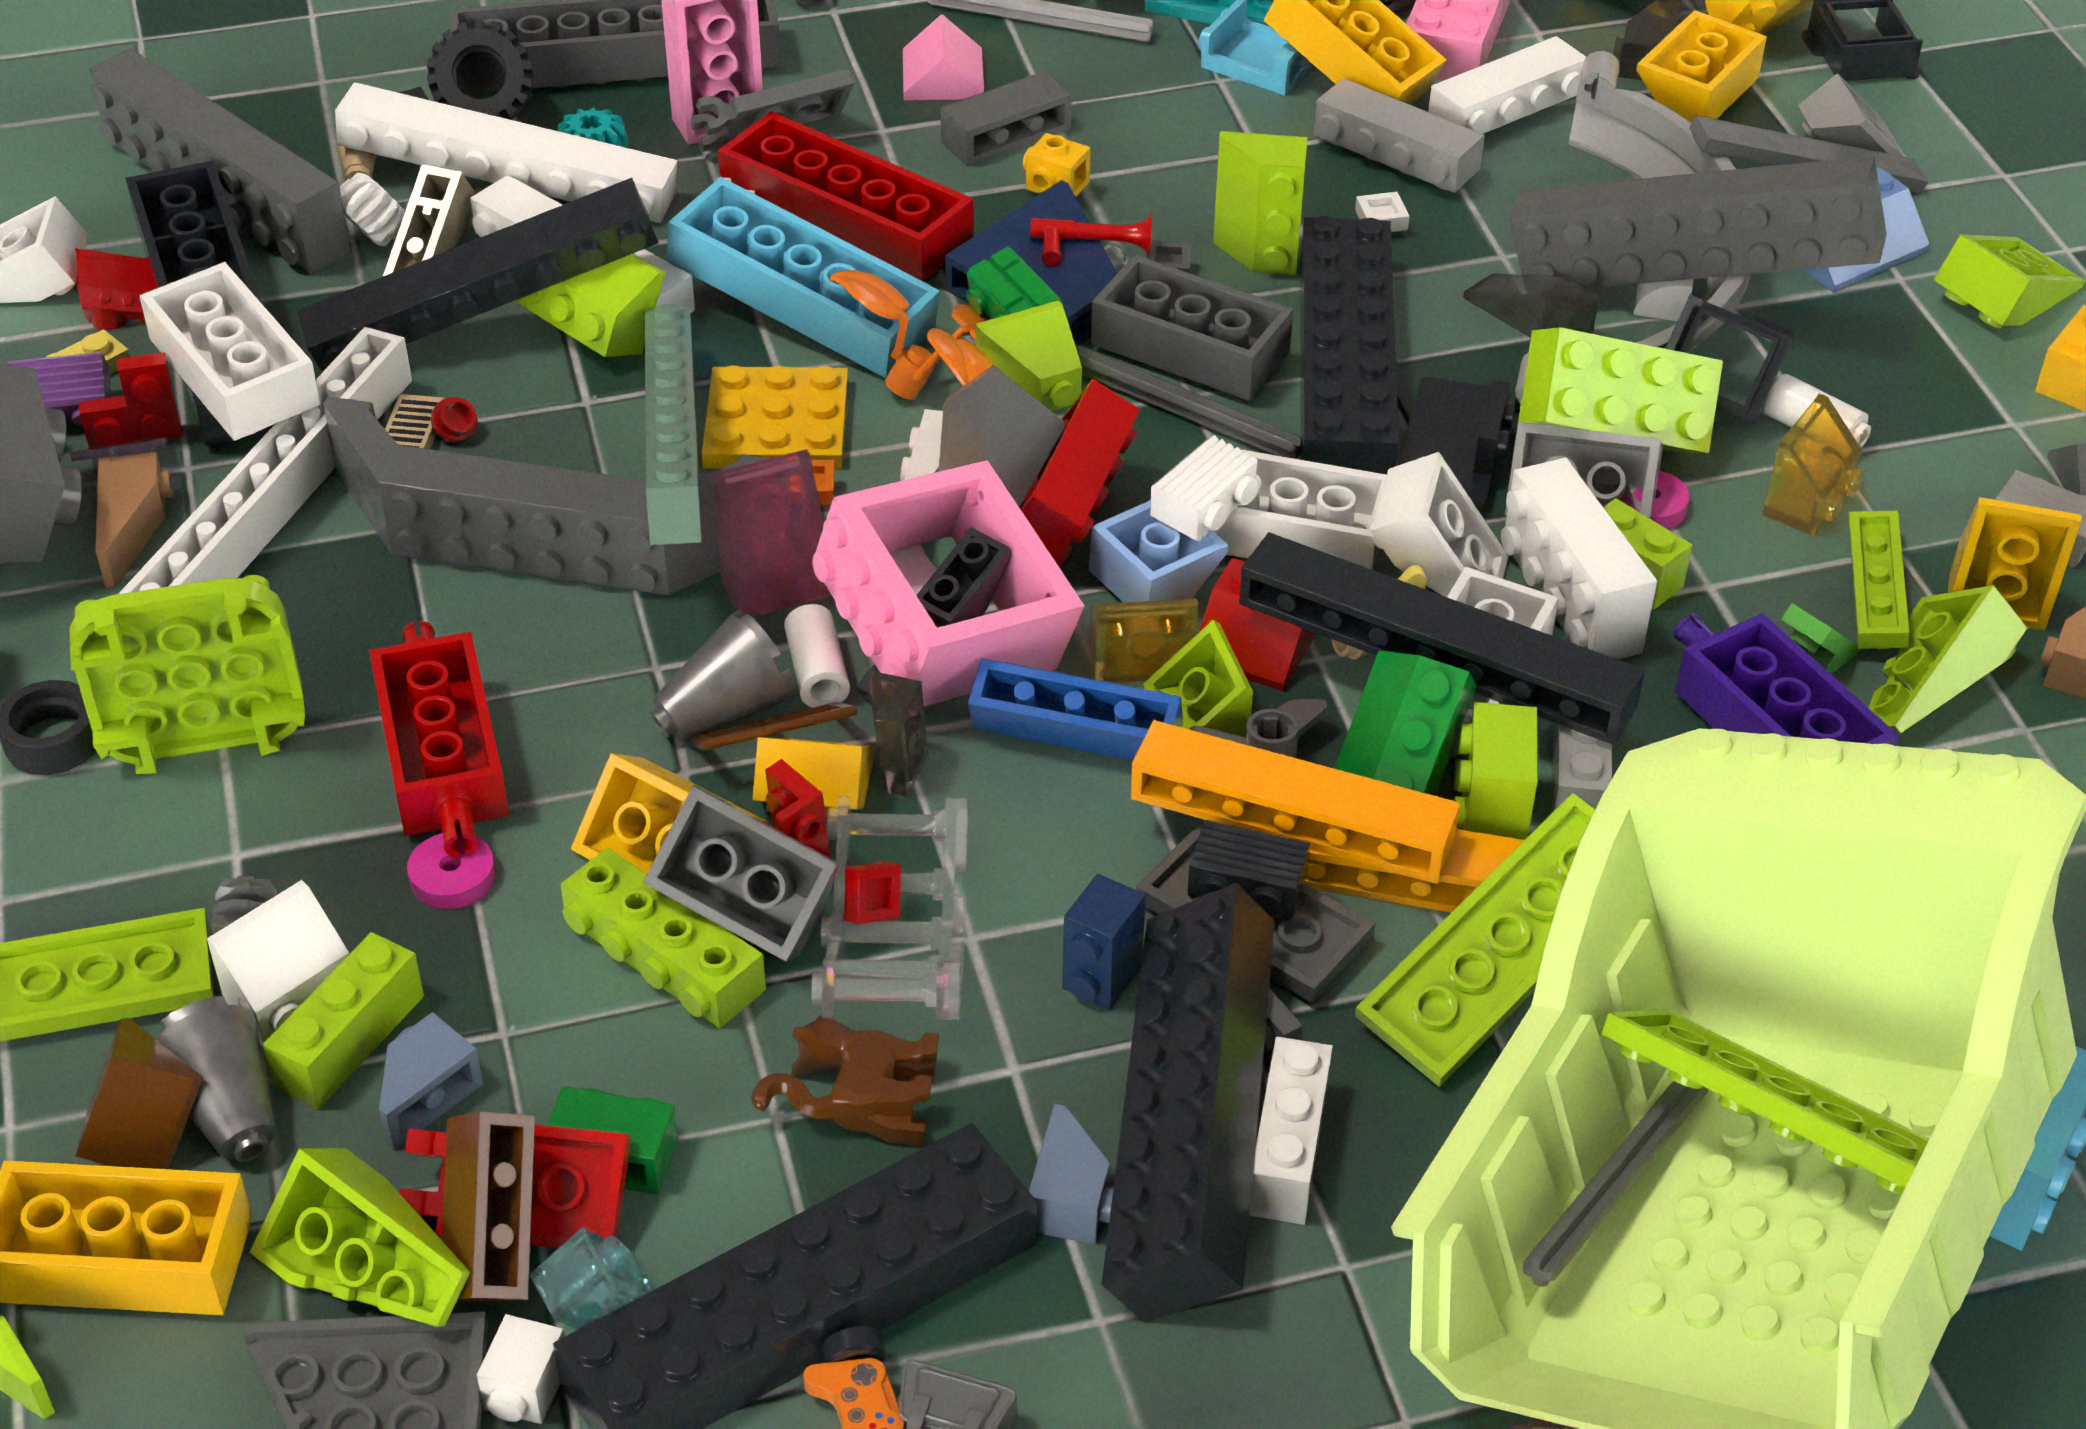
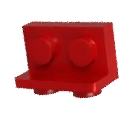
M780 759L765 769L768 788L766 802L771 810L773 828L831 859L823 793L783 759Z

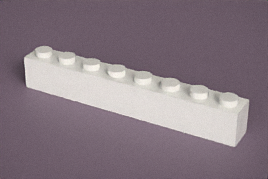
M355 82L335 110L337 145L418 165L459 171L464 176L492 183L509 175L546 196L566 201H574L632 177L645 204L650 220L661 223L676 194L677 160Z

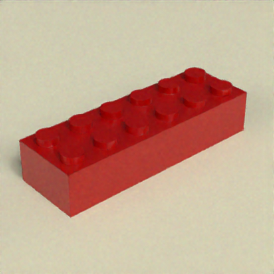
M772 111L718 149L720 177L731 178L732 183L746 190H755V195L923 282L945 265L946 254L974 237V198Z

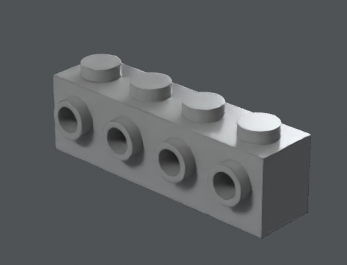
M1345 78L1341 79L1316 101L1314 135L1330 141L1333 145L1347 148L1364 155L1370 160L1381 162L1400 170L1406 175H1412L1434 184L1440 189L1453 193L1480 171L1485 135Z

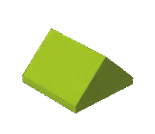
M1212 620L1155 672L1143 686L1145 690L1181 696L1182 727L1185 729L1193 726H1202L1246 737V725L1252 710L1253 690L1220 623Z

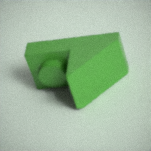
M1791 603L1780 619L1795 629L1790 638L1830 674H1833L1854 658L1860 650L1852 641Z

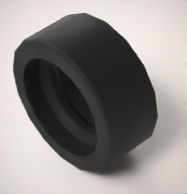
M47 680L32 683L15 691L0 707V741L5 756L15 768L29 774L52 775L67 772L85 763L97 752L93 747V731L79 685L63 680ZM58 716L77 719L69 729L55 736L32 738L22 735L33 724L44 719Z

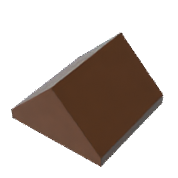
M130 1018L120 1019L84 1118L76 1157L116 1167L169 1169L203 1076Z

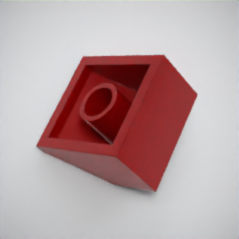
M1232 558L1213 587L1199 632L1212 620L1220 623L1247 680L1284 691L1317 633L1240 605L1241 568L1245 562Z

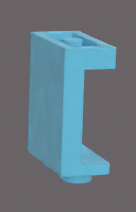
M1236 0L1228 9H1224L1221 15L1209 27L1204 28L1199 38L1198 47L1201 50L1202 68L1284 96L1314 66L1290 43L1279 36L1272 27L1249 20L1247 18V0Z

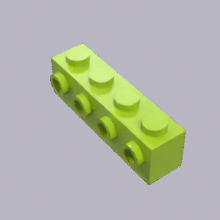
M610 848L604 849L560 883L564 905L562 912L567 924L576 933L581 935L587 934L601 944L608 955L619 962L625 961L635 968L652 987L656 989L663 988L680 1000L683 1007L695 1017L702 1016L720 1029L766 991L764 960L761 952L726 928L644 884L643 881L647 874Z

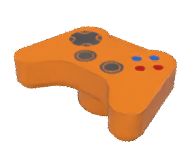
M865 1358L813 1364L805 1369L803 1373L805 1391L811 1396L827 1400L833 1404L842 1429H904V1422L899 1418V1407L883 1363L879 1360Z

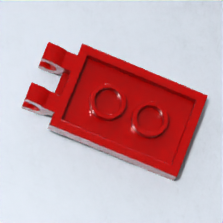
M534 1124L530 1246L615 1255L631 1135ZM408 1128L405 1152L421 1157L442 1158L438 1192L399 1188V1193L419 1216L437 1217L435 1233L442 1236L447 1133Z

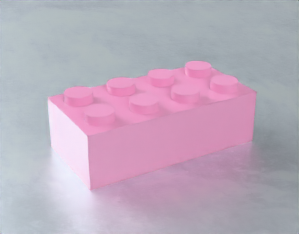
M661 0L672 120L688 145L698 143L701 138L707 136L705 128L693 130L690 123L693 115L707 113L718 118L712 111L698 112L696 104L699 98L714 96L720 98L725 103H730L733 97L763 90L757 0Z
M1416 0L1406 24L1447 59L1436 78L1447 80L1486 64L1510 0Z

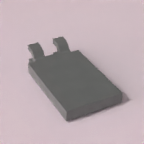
M848 68L733 97L730 103H725L720 98L714 96L702 97L698 99L696 104L698 112L712 111L718 118L707 113L692 116L690 123L693 130L705 128L707 136L701 138L699 142L701 152L711 150L720 143L727 144L771 111L804 126L840 116L854 86V81Z

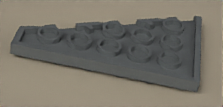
M486 1312L451 1313L445 1326L435 1327L401 1316L244 1323L243 1335L247 1348L285 1429H480L482 1399L476 1375L483 1363L487 1350L488 1321Z

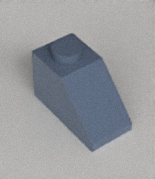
M433 1012L414 1026L404 1029L387 1047L379 1112L387 1145L394 1151L406 1143L408 1128L423 1130L483 1085L477 1048Z
M1054 1104L1029 1188L1030 1194L1038 1202L1037 1233L1096 1245L1101 1223H1109L1113 1195V1187H1109L1110 1162L1068 1108L1059 1104Z

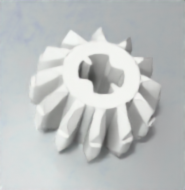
M357 172L351 179H347L340 186L345 217L377 245L386 246L392 239H396L405 210L372 178Z

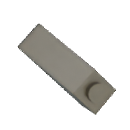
M427 165L421 166L383 276L455 248L465 233L472 213L470 198L476 195L462 172Z

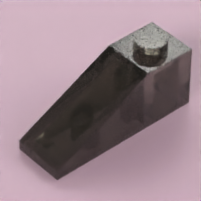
M1656 0L1627 22L1624 37L1616 36L1613 55L1620 61L1618 77L1642 80L1636 71L1637 64L1677 27L1681 0Z
M1492 273L1466 289L1463 294L1465 300L1530 338L1532 330L1558 327L1593 334L1599 302L1598 295L1585 289L1580 284L1560 276Z

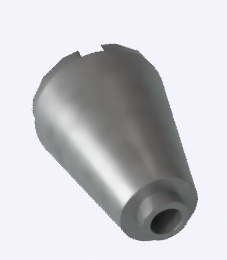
M738 610L725 620L653 698L656 709L650 712V715L665 737L668 738L674 734L682 741L789 699L796 694V683L789 668L780 673L776 658L781 653L768 634L749 614L742 616L741 610Z
M224 996L210 997L192 1002L162 1019L161 1023L164 1030L155 1039L203 1076L189 1118L223 1158L236 1159L239 1162L251 1161L268 1150L269 1143L276 1134L255 1016L247 1002L238 998L239 1005H228Z

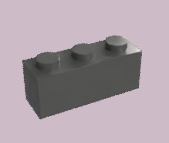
M1046 71L949 104L941 107V143L966 166H970L1039 141L1045 133L1055 135L1071 129L1072 94Z

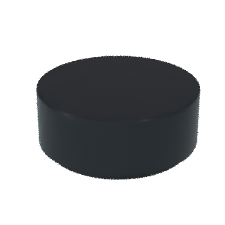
M858 1326L840 1330L827 1337L821 1347L824 1363L874 1358L883 1362L886 1358L882 1334L873 1327Z

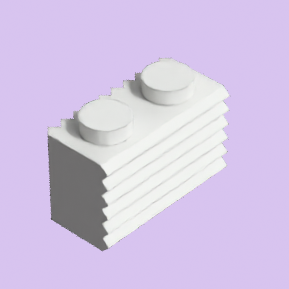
M1215 435L1209 437L1151 486L1150 516L1200 542L1202 536L1206 537L1208 531L1219 530L1232 510L1235 511L1238 505H1247L1254 498L1259 484L1256 479L1257 459L1254 455L1249 456L1246 451L1241 452L1239 447L1233 448L1231 443L1226 444L1223 439L1218 440Z

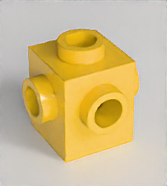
M1045 133L1034 146L1027 149L1024 155L1022 167L1026 171V189L1040 194L1063 180L1069 184L1076 197L1090 182L1091 147L1067 140L1059 135Z

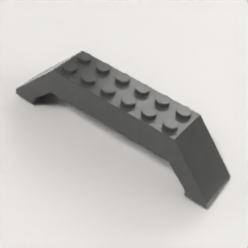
M327 396L323 403L338 477L392 555L671 595L786 543L792 535L788 460L741 454L738 462L699 476L701 542L650 545L646 480L402 446L395 442L376 419L373 402Z

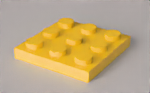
M736 365L712 367L702 447L703 468L720 469L738 462L740 455L745 454L781 460H834L835 470H842L849 382L848 368H832L828 366L740 367Z

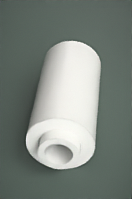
M1789 374L1782 375L1774 383L1764 404L1765 415L1844 455L1853 449H1861L1871 432V426L1867 424V413Z
M816 604L803 605L794 609L786 617L784 628L801 699L810 707L833 702L841 703L849 694L850 684L833 616L827 608Z

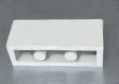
M1276 1037L1255 1148L1250 1216L1305 1225L1328 1088L1333 1045Z

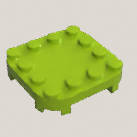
M249 575L244 578H221L122 593L98 600H85L75 607V618L70 625L71 671H75L93 731V747L101 759L109 755L115 760L135 765L136 774H156V759L253 743H258L261 757L280 751L281 740L293 733L298 726L304 727L305 708L302 682L286 611L280 598L270 590L269 582L264 577Z

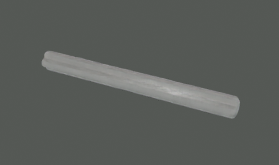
M928 0V3L932 6L1141 42H1150L1154 32V22L1151 19L1042 0Z

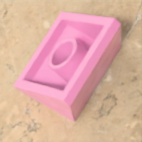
M943 14L903 48L904 100H959L984 92L982 47Z

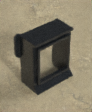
M1893 0L1813 1L1808 29L1802 32L1801 37L1812 55L1825 58L1834 75L1838 73L1845 81L1904 76L1909 79H1916L1919 77L1920 71L1917 68L1923 41L1922 39L1917 40ZM1879 7L1875 25L1882 37L1851 39L1834 11Z
M1689 294L1665 349L1687 353L1704 314L1773 342L1745 405L1720 395L1717 397L1716 409L1755 425L1768 393L1794 340L1793 332L1786 327L1759 316H1751L1747 319Z

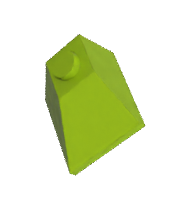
M1059 300L976 324V346L995 363L1000 371L1050 411L1072 406L1082 392V365L1063 305Z

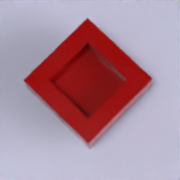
M884 861L845 867L844 921L859 925L900 918L901 864Z

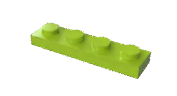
M1898 510L1849 512V538L1857 648H1909L1910 632Z

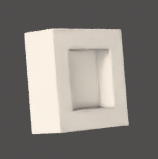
M1398 192L1356 196L1355 211L1359 219L1375 218L1378 220H1390L1391 232L1408 230L1410 216Z

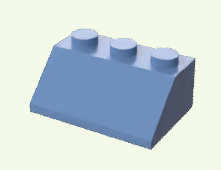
M1877 167V174L1887 232L1880 263L1803 270L1833 293L1928 252L1930 244L1909 188L1879 167Z

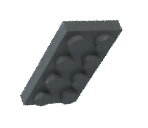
M1199 824L1136 885L1137 891L1146 894V907L1159 914L1193 901L1187 895L1189 864L1203 826ZM1304 883L1293 919L1287 921L1283 916L1279 918L1271 917L1275 921L1270 979L1313 1003L1374 938L1376 923Z

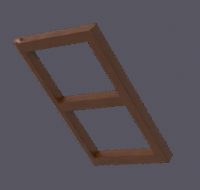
M833 702L691 736L690 739L692 746L706 751L757 739L758 737H766L856 716L857 709L854 705Z

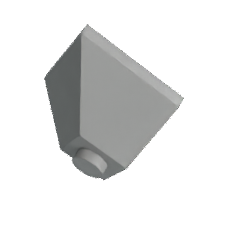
M1838 73L1798 105L1806 119L1801 125L1812 139H1823L1827 142L1906 157L1881 116Z

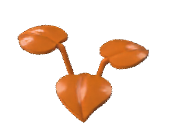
M856 270L834 273L828 280L842 285L857 301L878 316L887 319H897L899 328L896 344L890 353V356L896 362L884 380L886 386L896 395L907 400H915L933 372L935 365L941 359L945 361L962 386L969 383L992 365L997 367L980 348L969 341L960 339L963 336L971 335L976 341V324L991 320L986 313L977 314L970 305H955L951 315L961 327L952 335L943 330L931 328L927 333V339L935 348L933 354L918 345H911L909 349H904L909 317L904 311L908 309L909 303L896 288L876 275Z

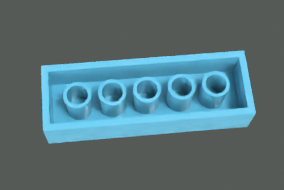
M722 177L717 179L668 222L667 262L885 378L896 362L890 356V353L896 344L899 328L897 319H887L871 312L848 293L842 285L835 281H828L832 274L846 270L867 272L884 279L905 297L909 307L904 312L908 315L909 321L904 349H909L911 345L919 346L927 339L929 330L936 327L940 290Z

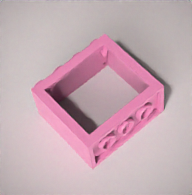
M988 460L833 497L812 561L815 575L827 586L835 599L839 614L850 623L859 638L862 651L866 656L871 657L882 675L886 690L895 696L904 712L971 694L981 658L1009 662L1045 671L1057 669L1085 606ZM971 527L1010 547L1011 557L992 598L1000 611L939 628L935 626L889 553L950 536L958 544Z

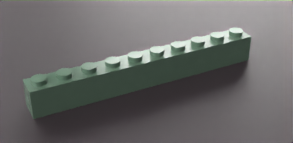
M666 304L655 307L654 311H645L646 498L650 545L701 542L690 309H681L677 305Z

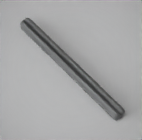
M1075 344L1082 365V376L1091 380L1095 379L1103 385L1271 455L1297 459L1301 454V436Z
M1675 1081L1669 1085L1523 1261V1272L1532 1278L1535 1285L1547 1286L1550 1281H1554L1703 1099L1709 1089L1705 1087L1694 1089Z

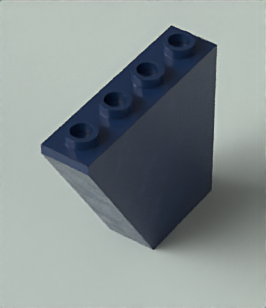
M1061 180L946 254V291L969 303L966 297V291L969 290L968 269L984 259L990 260L991 255L1008 246L1060 297L1074 343L1080 345L1091 337L1092 301L1116 276L1117 271L1100 240L1060 239L1061 262L1054 267L1046 266L1042 262L1044 238H1030L1031 218L1074 220L1075 222L1090 223L1069 184Z

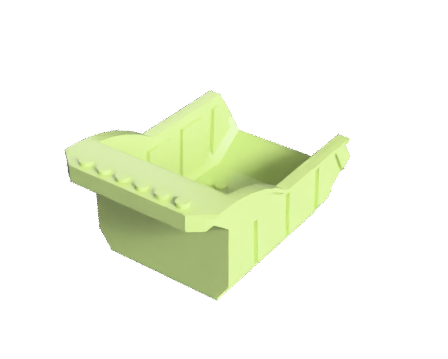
M1699 728L1628 751L1603 793L1577 849L1562 889L1545 945L1532 1005L1391 1226L1394 1236L1413 1240L1410 1349L1412 1354L1459 1400L1578 1429H1897L1914 1409L1930 1374L1929 1364L1950 1319L1960 1309L1984 1257V1245L2003 1205L2013 1195L2035 1147V1135L2052 1099L2062 1089L2077 1056L2052 915L2059 873L2086 812V794L2041 759L2013 757L2007 754L1989 755L1956 752L1949 749L1934 750L1901 747L1891 744L1845 742L1830 738L1812 739L1781 736L1774 733L1734 732L1718 728ZM1668 1009L1929 1138L1903 1194L1899 1195L1876 1183L1878 1175L1861 1166H1858V1168H1848L1838 1165L1822 1155L1823 1147L1808 1139H1805V1141H1795L1783 1137L1769 1128L1770 1120L1755 1112L1752 1115H1746L1732 1111L1718 1102L1719 1094L1709 1090L1554 1281H1550L1544 1287L1537 1286L1532 1278L1523 1272V1261L1673 1082L1668 1077L1670 1069L1654 1061L1652 1064H1646L1630 1059L1619 1052L1621 1044L1601 1035L1608 1013Z

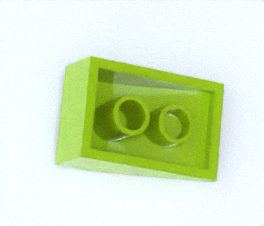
M1960 234L1934 278L1935 282L1946 288L1944 292L1946 297L1960 305L1967 306L1969 303L1981 311L1978 317L1982 321L1999 329L2003 326H2022L2080 290L2086 280L2018 237Z

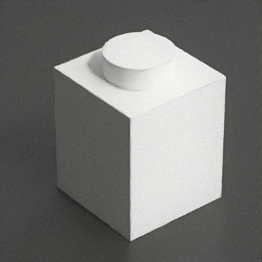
M505 1314L476 1375L484 1410L490 1411L496 1417L506 1421L515 1422L522 1419L538 1424L543 1423L560 1385L553 1343L565 1337L563 1328Z

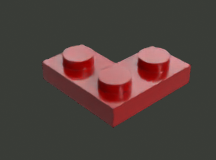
M165 352L117 359V370L124 396L79 402V415L89 449L183 436V425Z

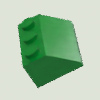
M1378 651L1334 769L1436 796L1460 732L1461 722L1464 721L1477 686L1470 672L1420 655Z

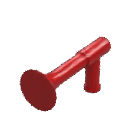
M1152 212L1142 222L1131 225L1081 223L1074 220L1031 218L1030 238H1044L1042 262L1049 267L1057 266L1061 262L1060 239H1087L1131 243L1144 250L1147 258H1149Z

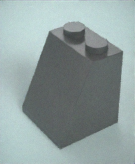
M992 365L946 399L943 405L938 472L988 460L1020 508L1067 423Z

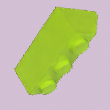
M1220 131L1213 244L1252 272L1296 275L1308 137Z
M633 253L515 300V302L604 357L642 355L645 346V311H654L666 272Z

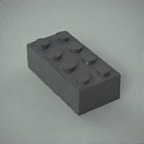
M1134 255L1092 301L1091 344L1250 401L1290 353L1294 309Z

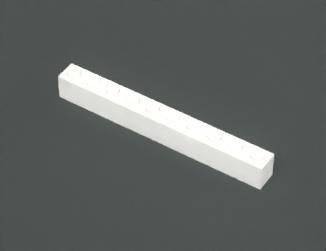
M364 327L316 379L320 405L276 423L119 594L221 578H238L336 467L323 405L327 396L373 402L375 417L378 420L412 382L405 338Z

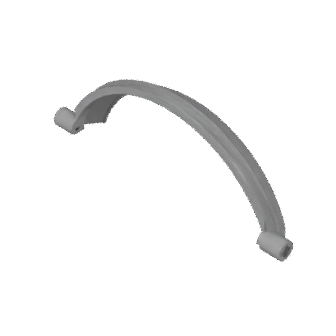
M1596 51L1585 58L1578 85L1569 146L1607 160L1638 179L1736 169L1728 157L1702 152L1689 129L1691 122L1640 92L1616 89L1620 66L1613 54L1606 51ZM1751 274L1707 278V292L1704 301L1733 312L1739 305L1748 287ZM1704 314L1688 351L1704 342L1725 322ZM1675 325L1635 343L1665 349ZM1529 352L1523 356L1515 388V409H1520Z

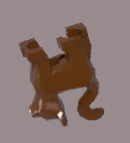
M828 1013L821 1014L815 1021L805 1025V1027H794L793 1037L799 1043V1058L792 1064L791 1075H811L840 1069L831 1094L820 1098L814 1097L800 1079L787 1073L768 1075L762 1078L752 1090L751 1101L757 1111L764 1112L770 1104L772 1097L784 1095L789 1098L799 1113L805 1117L820 1121H833L844 1129L866 1132L888 1142L923 1148L927 1120L912 1117L914 1103L929 1100L937 1064L939 1034L925 1033L918 1041H906L881 1030H851L836 1021Z

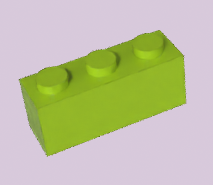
M370 932L262 1044L273 1087L319 1110L424 997L416 953Z

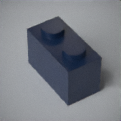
M1097 873L1064 915L1062 989L1071 992L1080 1000L1093 1002L1111 1010L1141 969L1146 894Z

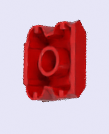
M75 248L78 277L77 288L81 308L87 321H92L94 327L100 330L104 329L105 331L118 329L127 320L139 319L146 323L139 295L156 289L147 258Z

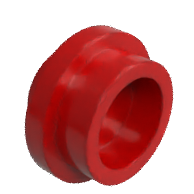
M458 397L445 398L437 403L431 413V424L434 431L439 437L448 442H464L476 431L478 424L476 411L465 399Z

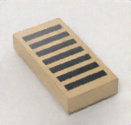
M400 394L385 430L398 445L431 449L437 435L431 424V413L437 403L445 398Z

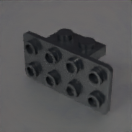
M1434 377L1422 378L1398 466L1439 452L1477 510L1482 511L1486 505L1496 457L1505 459L1510 431L1503 429H1512L1516 402L1509 401L1510 382L1492 379L1489 387Z

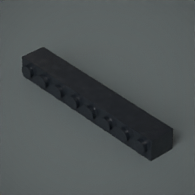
M631 177L297 310L307 349L323 373L364 327L404 337L405 344L658 244L659 241L645 204Z
M1268 532L1241 568L1239 604L1375 656H1377L1378 651L1420 655L1469 671L1477 684L1474 693L1506 705L1537 707V717L1609 744H1616L1638 707L1645 669Z

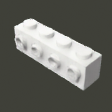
M1555 36L1432 85L1428 112L1484 134L1577 96L1582 66L1586 56Z

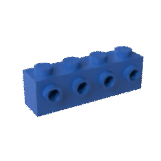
M983 658L980 660L968 702L975 730L1128 760H1134L1153 720L1174 726H1183L1181 696Z

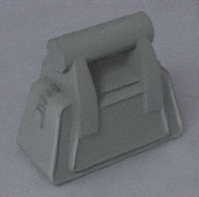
M913 1359L907 1360L903 1365L901 1394L898 1396L897 1404L899 1407V1418L904 1422V1429H1012L1017 1423V1394L1012 1387Z

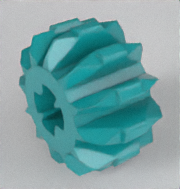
M593 107L591 110L584 111L579 108L576 114L564 115L563 122L558 124V132L625 148L628 147V136L622 117L613 115L611 109L597 111Z

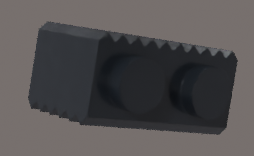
M1204 820L1189 864L1187 895L1193 900L1197 897L1201 898L1207 893H1213L1238 883L1270 917L1279 918L1283 916L1287 921L1291 920L1294 917L1308 872L1311 843Z

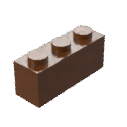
M475 1112L447 1118L442 1241L471 1272L457 1302L500 1303L528 1300L534 1115Z

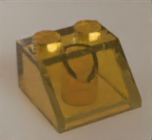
M1819 393L1780 441L1763 511V516L1814 537L1826 521L1831 523L1835 521L1842 508L1845 496L1853 497L1863 478V471L1858 469L1862 449L1828 396Z
M1197 599L1107 603L1091 606L1089 647L1094 680L1112 683L1147 681L1197 635Z

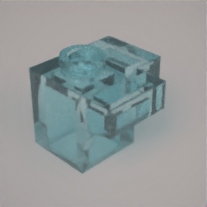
M584 1227L578 1230L529 1274L553 1319L576 1330L655 1290L634 1252L628 1250L616 1237L609 1235L607 1238H604Z

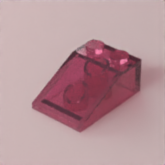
M808 450L714 472L713 484L722 584L735 610H741L742 616L749 614L751 617L832 596L825 583L821 582L815 575L812 564L824 523L811 456Z

